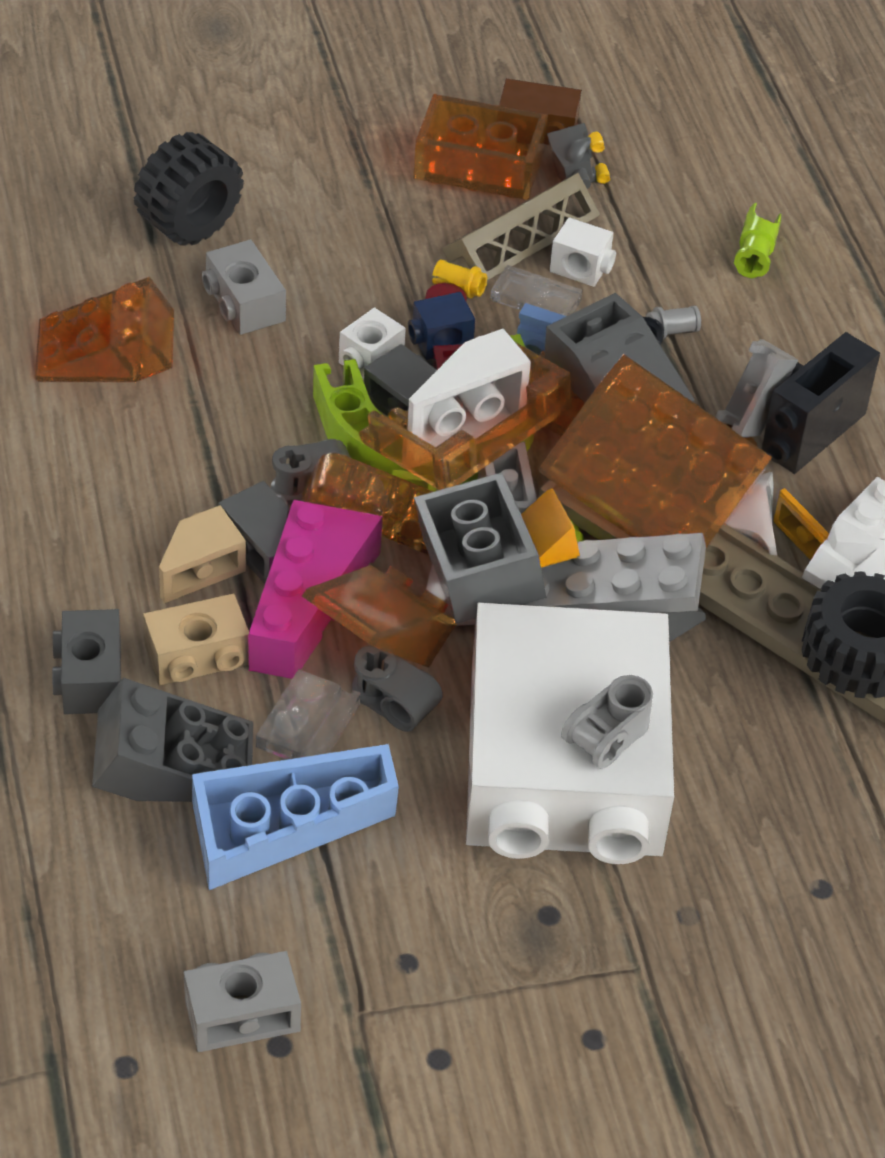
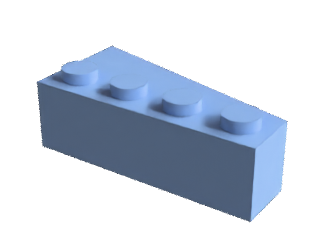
M389 744L192 774V804L209 890L394 817L399 786Z

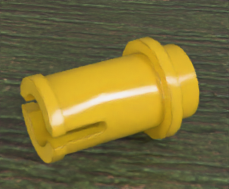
M440 259L436 263L432 276H435L432 279L434 285L439 283L455 284L465 291L467 298L470 299L474 296L481 297L487 285V274L483 273L481 268L477 266L469 269Z

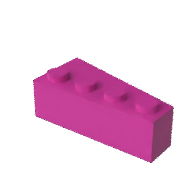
M293 500L248 634L249 671L295 679L321 641L322 632L331 620L335 621L341 612L343 601L351 590H356L363 579V572L369 563H374L381 553L382 516Z

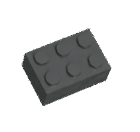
M502 472L414 497L423 540L456 624L476 619L478 603L525 605L547 598L539 554Z

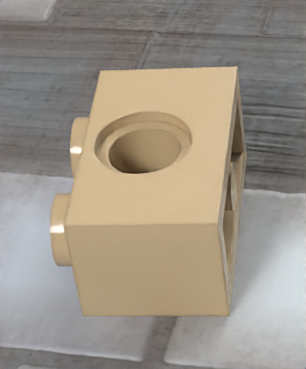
M234 593L143 613L145 646L159 686L173 682H183L194 677L220 671H231L238 667L249 665V630Z

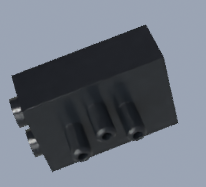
M845 332L807 364L802 365L797 362L791 376L773 390L761 453L773 462L796 474L860 420L867 411L880 352Z

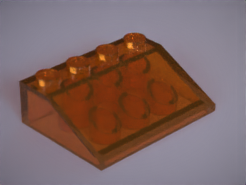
M623 354L599 383L541 464L538 471L631 537L703 533L707 550L757 484L772 457Z

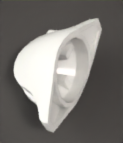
M768 472L752 482L739 487H729V491L724 493L717 501L715 514L717 519L767 549L770 555L777 556L772 526L773 472Z

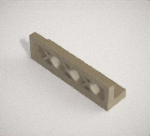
M576 173L448 244L442 250L449 263L464 257L470 269L474 266L480 267L481 271L487 274L488 281L552 244L563 226V221L566 222L568 218L588 223L600 216V213L579 173ZM572 194H575L585 213L579 218L565 213L568 197ZM557 203L556 209L551 207ZM539 213L554 217L551 234L536 229ZM528 220V225L522 224ZM511 229L526 234L522 251L507 246ZM499 237L498 242L493 241L495 238ZM534 238L538 239L539 241L534 243ZM481 246L496 251L494 266L487 271L475 251ZM505 255L510 256V258L504 261Z

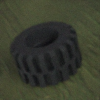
M186 132L183 136L178 134L173 136L168 143L166 141L158 146V150L148 157L147 164L141 168L138 174L140 178L134 187V191L137 193L134 197V205L138 207L137 212L174 243L177 242L183 246H186L188 243L191 245L198 244L203 238L205 240L210 238L216 230L219 231L225 225V221L232 216L235 211V205L240 201V191L244 184V180L241 179L243 175L242 168L238 166V162L199 133L194 134L193 132Z
M865 571L854 572L853 577L848 576L846 573L837 575L835 582L830 580L825 582L821 587V591H817L813 598L802 637L803 657L808 658L807 666L810 671L820 673L818 680L825 685L829 683L835 685V691L845 694V691L853 692L856 698H865L866 694H872L874 698L885 696V575L875 573L874 576H867ZM854 631L863 632V633L869 634V635H871V636H873V637H875V638L866 637V636L860 635V634H858V633H856V632H854Z

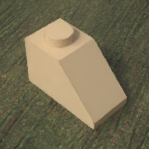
M221 505L195 513L179 521L159 566L160 598L164 603L246 571V540Z

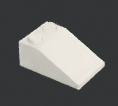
M504 329L478 336L465 342L409 398L405 460L409 468L524 425L531 361Z

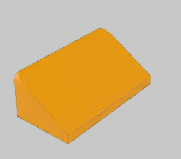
M553 488L548 489L521 514L539 554L541 568L580 556L574 526Z
M785 488L779 491L773 522L811 560L818 548L828 538L829 533Z

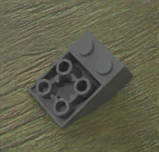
M616 293L546 326L544 365L624 440L694 405L693 396L644 318Z
M123 678L98 709L92 787L135 801L192 802V774L252 765L253 721Z

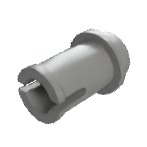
M695 305L669 310L655 307L652 312L646 314V317L654 318L662 324L664 328L663 340L670 334L689 331L697 332L701 328L700 311Z

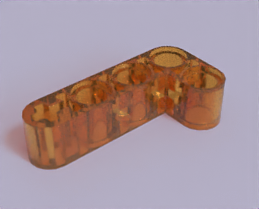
M328 453L320 457L304 486L300 501L382 516L381 536L429 555L423 540L414 497L433 491L342 454Z

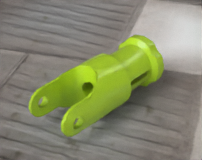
M754 203L747 212L739 241L740 249L734 259V265L738 273L751 279L762 277L769 271L771 261L768 256L774 251L782 215L779 213L774 223L765 220L755 213L757 203Z

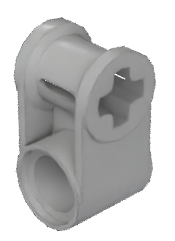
M624 675L614 679L603 691L588 703L578 707L570 715L562 728V739L569 744H578L593 756V764L598 768L608 767L626 748L647 732L653 699L651 685L645 679L635 675Z

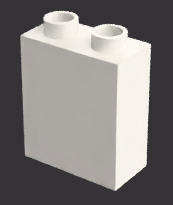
M478 603L471 675L466 845L490 846L496 853L516 859L533 857L544 850L590 852L598 860L610 864L632 863L645 855L663 856L674 801L668 614ZM624 675L639 676L651 685L653 691L649 728L642 737L626 748L611 765L600 769L593 764V756L578 744H569L562 739V728L570 715L578 707L588 703L609 686L614 679Z

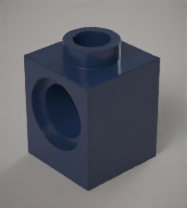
M461 292L414 301L413 319L408 321V333L412 344L419 345L425 359H433V346L459 345L474 339L476 319Z

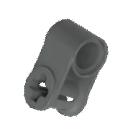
M327 439L317 443L298 446H284L276 450L272 456V466L276 471V477L271 483V489L276 494L283 495L289 505H292L293 500L306 502L346 496L357 487L359 482L358 473L345 444L337 439ZM289 458V464H286V459ZM293 486L297 487L296 492H293Z
M372 644L364 646L355 655L354 668L357 675L352 682L354 698L359 703L366 705L386 718L397 729L406 732L412 731L441 702L443 692L438 682L427 672L417 669L394 654L389 648Z

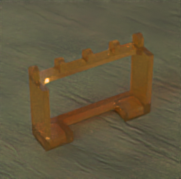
M516 343L531 361L529 383L526 386L527 404L475 439L474 436L464 430H460L435 447L407 430L408 410L404 411L399 407L394 408L388 413L389 419L375 410L368 413L369 426L359 432V436L365 445L436 489L442 490L456 486L572 408L570 372Z

